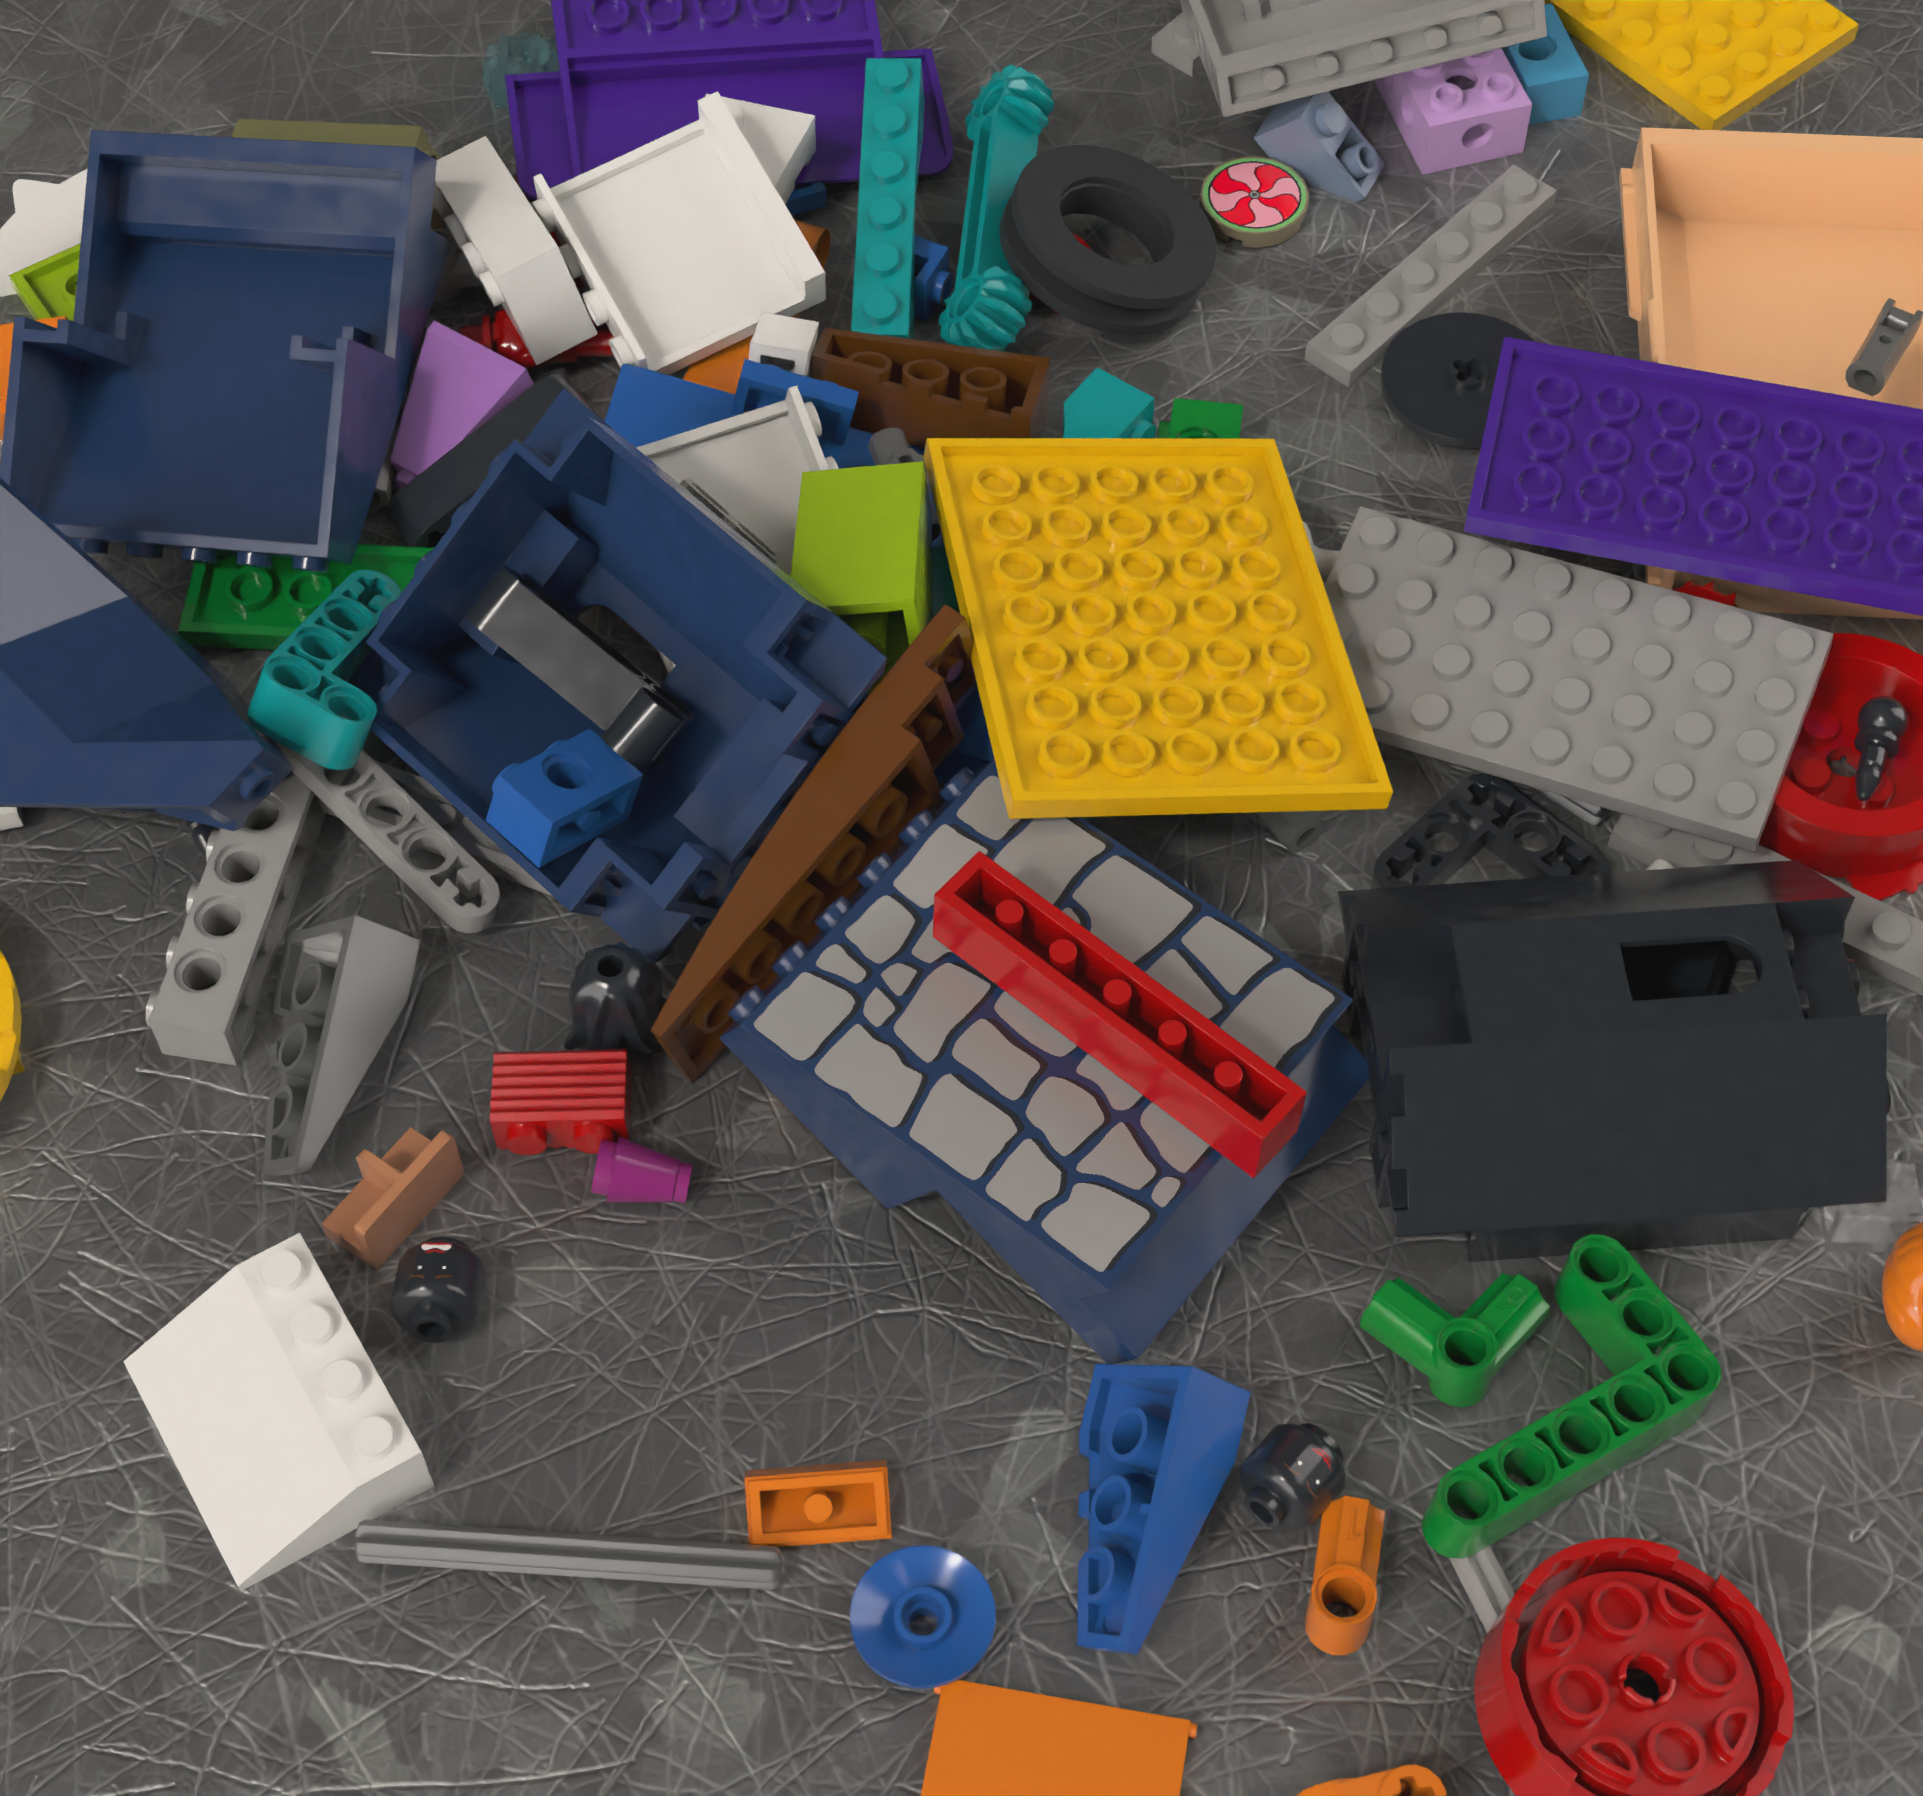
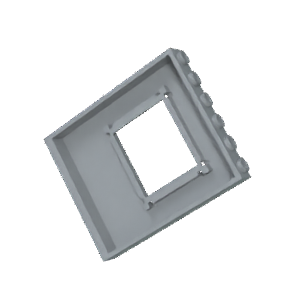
M1179 0L1223 117L1547 36L1544 0H1269L1270 11L1267 14H1261L1259 1L1262 0Z

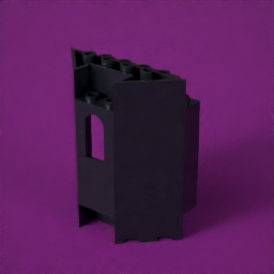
M1787 860L1338 891L1347 944L1341 983L1343 992L1354 999L1346 1009L1350 1035L1362 1034L1375 1111V1121L1369 1145L1370 1160L1378 1208L1391 1207L1395 1237L1464 1232L1469 1262L1569 1255L1573 1245L1581 1237L1591 1234L1605 1235L1613 1238L1625 1247L1627 1251L1791 1239L1802 1213H1807L1809 1207L1887 1202V1114L1891 1106V1092L1887 1080V1013L1861 1014L1857 999L1860 989L1858 967L1854 959L1846 958L1842 943L1845 932V920L1855 897L1800 861ZM1725 941L1730 951L1728 961L1753 960L1758 983L1743 993L1632 1001L1620 948Z

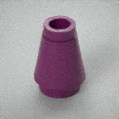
M619 1137L618 1143L601 1140L591 1193L607 1196L606 1203H672V1201L685 1203L693 1164L681 1162L680 1159Z

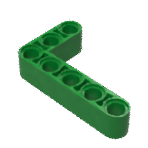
M1598 1234L1581 1237L1573 1245L1553 1288L1554 1299L1560 1310L1614 1376L1447 1472L1441 1478L1422 1519V1533L1427 1543L1437 1553L1448 1558L1463 1559L1483 1550L1691 1427L1699 1419L1716 1391L1721 1379V1368L1716 1357L1625 1247L1615 1239ZM1586 1275L1595 1278L1598 1282L1589 1279ZM1628 1327L1633 1328V1329L1639 1331L1643 1336H1641V1335H1639V1334H1637V1333H1634V1332H1633L1631 1329H1629ZM1673 1381L1682 1384L1688 1390L1678 1387ZM1618 1411L1630 1415L1636 1422L1625 1419ZM1563 1442L1576 1446L1583 1454L1569 1450ZM1507 1474H1513L1522 1478L1528 1486L1514 1483ZM1449 1506L1466 1510L1474 1520L1457 1516Z

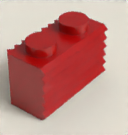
M627 1049L494 1052L490 1100L491 1111L489 1114L497 1148L504 1151L508 1149L519 1155H536L542 1153L548 1147L559 1149L564 1146L569 1149L575 1147V1149L584 1153L598 1154L601 1140L618 1143L619 1137L630 1140L632 1072Z

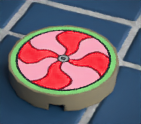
M1247 156L1230 159L1212 169L1203 180L1199 206L1206 214L1216 237L1227 242L1229 237L1242 240V246L1260 248L1278 245L1295 236L1301 229L1302 221L1307 215L1309 192L1305 180L1292 167L1273 158Z

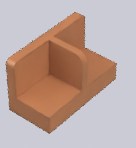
M410 1127L381 1159L370 1151L363 1149L356 1157L363 1179L321 1223L325 1235L377 1271L465 1174L455 1138L444 1130L440 1131L431 1141Z

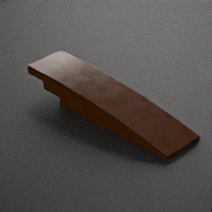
M947 604L941 608L878 683L792 798L721 906L651 1028L652 1033L682 1076L692 1084L696 1082L726 1047L719 1037L734 1023V1020L727 1014L729 1009L754 985H757L764 991L779 976L771 968L774 962L799 939L807 946L821 932L814 923L818 916L841 895L850 901L864 887L856 879L864 868L883 851L891 857L903 843L898 836L899 832L923 809L926 808L930 812L942 798L938 793L941 789L934 771L965 736L956 710L977 688L971 661L974 641L966 618Z

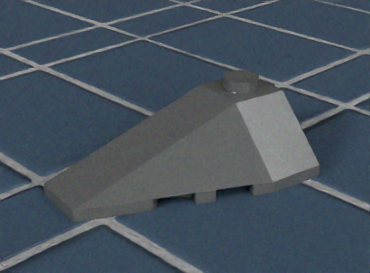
M357 915L287 934L273 993L272 1013L283 1017L282 1042L276 1041L270 1046L269 1065L280 1069V1084L267 1103L263 1174L278 1177L307 1172L311 1169L407 1003L409 993L415 986L418 977L416 959L421 940Z

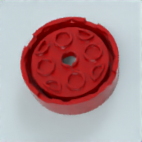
M1853 633L1833 634L1829 655L1762 832L1759 845L1791 860H1798L1825 876L1845 878L1846 875L1867 876L1901 870L1903 865L1923 857L1922 655L1902 645L1873 636ZM1877 696H1890L1900 701L1906 708L1909 716L1908 729L1899 740L1900 748L1897 755L1886 759L1884 771L1881 773L1880 785L1870 799L1863 802L1857 797L1855 776L1845 777L1835 774L1827 763L1839 761L1841 756L1847 757L1846 763L1850 764L1857 771L1861 752L1854 745L1856 734L1859 732L1857 725L1858 713L1868 700Z
M1603 1538L1578 1543L1552 1555L1530 1573L1497 1617L1485 1637L1476 1665L1474 1694L1478 1724L1487 1750L1502 1778L1516 1796H1759L1775 1777L1774 1773L1780 1763L1785 1744L1791 1739L1794 1724V1700L1788 1668L1782 1651L1761 1614L1749 1599L1724 1576L1720 1574L1714 1580L1698 1568L1679 1559L1680 1550L1663 1544L1633 1538ZM1638 1668L1654 1678L1660 1693L1659 1699L1653 1703L1652 1699L1640 1696L1630 1686L1624 1687L1623 1682L1626 1680L1627 1669Z

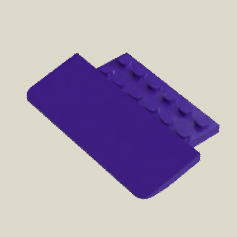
M550 0L559 71L505 75V89L518 186L526 197L534 201L538 200L534 176L541 173L551 189L699 120L697 101L706 97V94H713L717 91L721 97L815 115L816 151L808 165L803 166L795 180V186L811 185L813 182H823V184L859 181L866 58H921L925 105L923 145L920 154L918 177L936 176L945 172L951 166L953 159V144L932 48L883 51L875 0Z

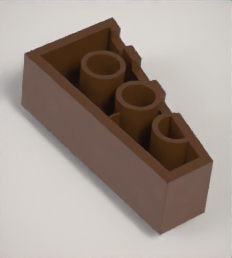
M825 327L811 356V378L830 381L841 387L859 391L849 427L873 434L886 428L897 427L903 430L908 444L925 448L927 438H1040L1046 420L1050 358Z

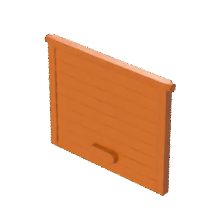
M962 1680L934 1688V1693L940 1694L921 1796H1180L1188 1738L1196 1739L1198 1724L1190 1723L1191 1720Z

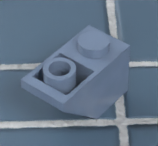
M1328 91L1275 104L1254 137L1269 158L1292 167L1305 180L1306 185L1356 202L1366 198L1385 165V162L1377 154L1374 147L1369 144Z

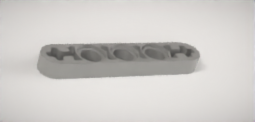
M273 740L293 766L292 772L447 925L456 931L477 933L489 928L495 921L500 891L493 876L363 749L356 765L352 767L358 771L360 778L349 786H339L331 783L324 774L328 768L318 765ZM389 806L399 811L403 818L395 826L382 828L371 823L367 818V814L375 807ZM429 847L439 851L445 858V862L435 869L425 870L415 866L409 859V855L414 850ZM457 872L456 886H455L450 880L453 878L454 874ZM459 891L469 899L480 895L482 897L481 907L478 908L471 902L466 903L462 907L458 905Z

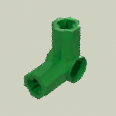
M1502 1272L1461 1317L1454 1318L1398 1277L1393 1281L1388 1279L1374 1294L1372 1301L1362 1314L1360 1328L1428 1376L1427 1382L1431 1392L1440 1401L1450 1406L1463 1408L1475 1405L1484 1399L1489 1390L1491 1379L1548 1318L1550 1305L1541 1296L1538 1286L1519 1273L1508 1275ZM1452 1359H1464L1473 1365L1462 1366L1453 1362Z

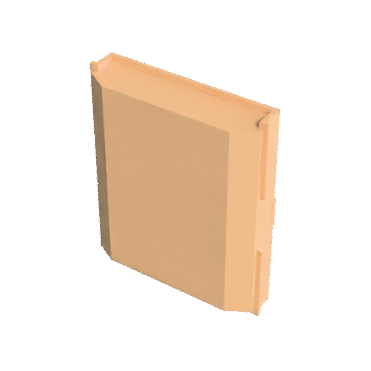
M1641 127L1632 169L1621 168L1619 175L1628 317L1637 320L1640 360L1923 409V320L1913 341L1904 352L1879 394L1870 396L1848 386L1845 379L1848 366L1867 337L1888 298L1896 300L1895 307L1915 314L1917 310L1923 311V138ZM1645 565V577L1648 584L1674 590L1675 588H1680L1691 579L1699 582L1702 586L1714 580L1720 593L1724 595L1736 593L1734 603L1738 608L1747 609L1752 612L1923 620L1921 615Z

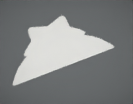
M87 169L60 184L18 179L14 182L12 191L15 214L0 229V297L17 294L9 278L10 274L81 243Z

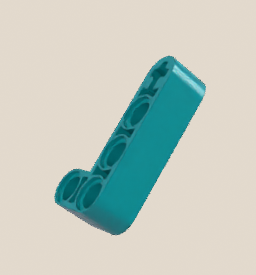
M365 569L353 572L267 658L247 711L248 720L254 728L328 769L345 770L356 765L376 716L377 708L375 702L368 694L351 685L348 681L372 650V647L366 641L376 629L381 612L386 606L397 600L401 594L400 587L394 580L387 575L373 570Z

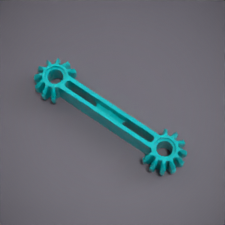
M1012 64L1005 67L1001 72L993 73L986 86H980V93L976 99L971 101L970 106L972 110L965 119L967 137L974 142L957 276L955 290L949 298L945 299L946 309L939 316L938 321L941 325L940 337L948 342V344L1003 352L1010 342L1016 343L1017 333L1026 326L1024 317L1031 310L1032 302L1029 300L1030 291L1022 283L1021 278L1016 276L1005 258L1000 242V221L1022 170L1036 157L1039 134L1043 128L1049 125L1047 117L1053 111L1055 104L1052 100V90L1045 85L1043 79L1032 71L1028 72L1022 67H1016Z

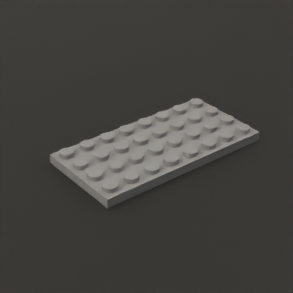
M1361 506L1324 585L1377 742L1754 852L1757 849L1825 666L1834 634Z

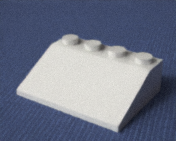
M300 1233L236 1265L123 1361L240 1592L357 1529L361 1521L366 1519L373 1520L434 1487L419 1446Z

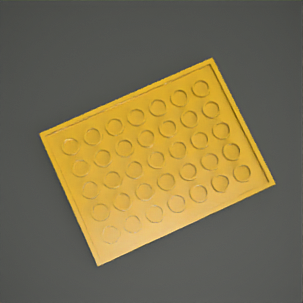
M927 438L923 457L960 614L966 618L974 641L971 661L1009 819L1387 809L1393 789L1275 439Z

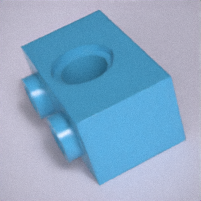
M1552 3L1545 4L1546 37L1501 48L1532 103L1528 125L1580 116L1589 74Z

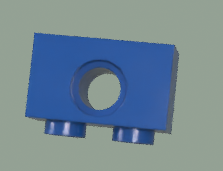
M588 729L566 741H555L543 753L521 764L512 763L504 768L492 785L493 797L485 821L534 865L540 868L628 820L643 774L612 750L594 731Z

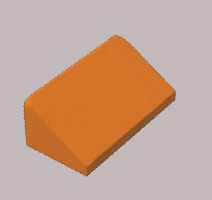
M887 1460L747 1470L745 1473L749 1545L784 1547L892 1538Z

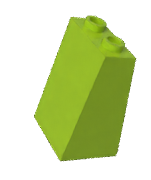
M923 461L802 472L790 577L887 657L884 673L868 690V696L932 620V509Z

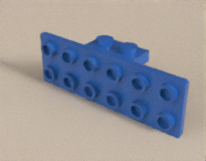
M748 359L744 360L736 394L631 364H623L605 418V422L634 447H640L783 401L786 398L788 388L797 386L803 402L811 401L818 413L822 435L817 437L824 457L832 456L839 469L875 466L868 448L870 438L874 434L849 427L859 391L841 387L830 381H821L789 372L775 365L762 364ZM909 445L910 448L924 456L925 449ZM931 491V493H930V499H931L932 504H933V506H934V509H935V511H936L935 504H934V499H933V495H932V491ZM940 533L937 539L932 541V547L940 546L942 533Z

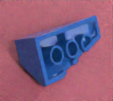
M1095 1364L1079 1431V1454L1089 1458V1490L1079 1494V1517L1089 1520L1088 1551L1084 1553L1078 1562V1646L1091 1650L1132 1655L1138 1654L1236 1461L1251 1392L1193 1366Z

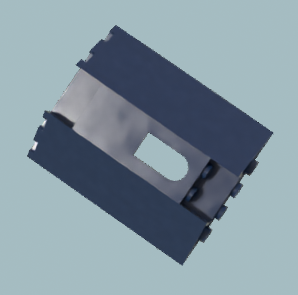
M563 388L526 440L521 442L514 439L507 449L501 451L493 459L488 469V476L471 499L460 505L453 514L450 528L436 547L419 560L414 569V577L398 599L386 606L381 612L376 629L366 641L372 647V650L348 683L368 694L375 702L377 713L370 728L375 735L570 912L600 917L633 948L639 949L647 959L655 964L671 953L672 947L689 925H692L699 932L711 925L736 882L783 811L828 748L867 699L868 690L883 675L887 657L568 390ZM504 565L523 575L575 618H578L585 610L595 606H606L613 610L676 665L661 684V687L680 701L694 715L693 721L656 767L647 771L635 767L643 774L628 820L540 868L534 865L485 821L493 797L492 785L499 773L512 763L521 764L543 753L557 740L566 741L588 729L594 731L601 738L604 730L482 633L466 617L467 612Z

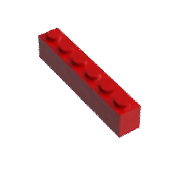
M978 851L934 894L933 938L1255 1179L1298 1131L1307 1091L981 851Z

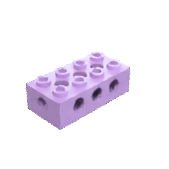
M1501 48L1374 80L1422 175L1516 155L1524 151L1532 103Z

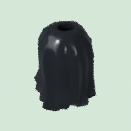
M622 942L614 945L605 944L602 947L588 950L585 953L584 959L576 966L574 980L570 985L569 999L573 1025L565 1039L564 1047L567 1050L584 1047L587 1050L622 1049L625 1046L632 1054L645 1055L651 1053L654 1045L659 1042L652 1033L651 1028L667 1001L662 995L663 973L647 959L639 949L630 948Z

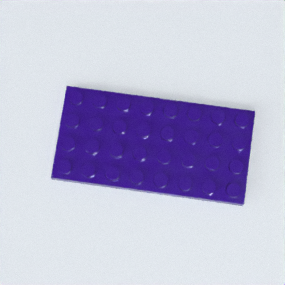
M1504 336L1464 532L1923 616V409Z

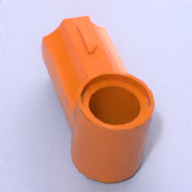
M1344 1495L1340 1499L1332 1500L1320 1519L1311 1592L1305 1615V1631L1310 1641L1318 1649L1331 1655H1348L1357 1651L1366 1642L1377 1603L1376 1584L1385 1511L1376 1508L1367 1499ZM1331 1602H1341L1349 1605L1355 1610L1357 1615L1338 1617L1329 1612L1324 1605Z

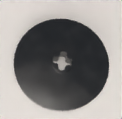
M1456 312L1422 319L1398 334L1386 350L1380 380L1384 399L1393 414L1415 433L1448 446L1481 448L1504 336L1535 341L1518 327L1501 319L1483 314Z

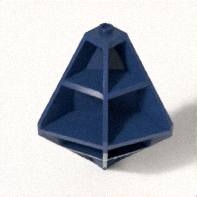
M0 478V807L93 808L156 812L230 831H236L244 827L246 818L293 770V766L273 739L262 734L252 726L248 720L247 711L249 707L235 687L206 658Z

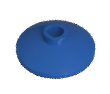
M919 1545L905 1547L879 1559L860 1579L850 1605L851 1634L862 1659L874 1672L884 1679L909 1688H936L959 1680L973 1670L985 1656L995 1631L996 1607L994 1597L982 1573L963 1556L937 1546ZM926 1616L933 1619L937 1627L931 1634L921 1636L915 1634L910 1629L912 1621L918 1617Z

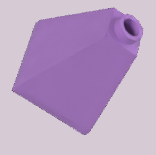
M434 320L428 327L390 458L398 473L394 479L396 486L399 489L403 488L533 386L534 383L527 369Z

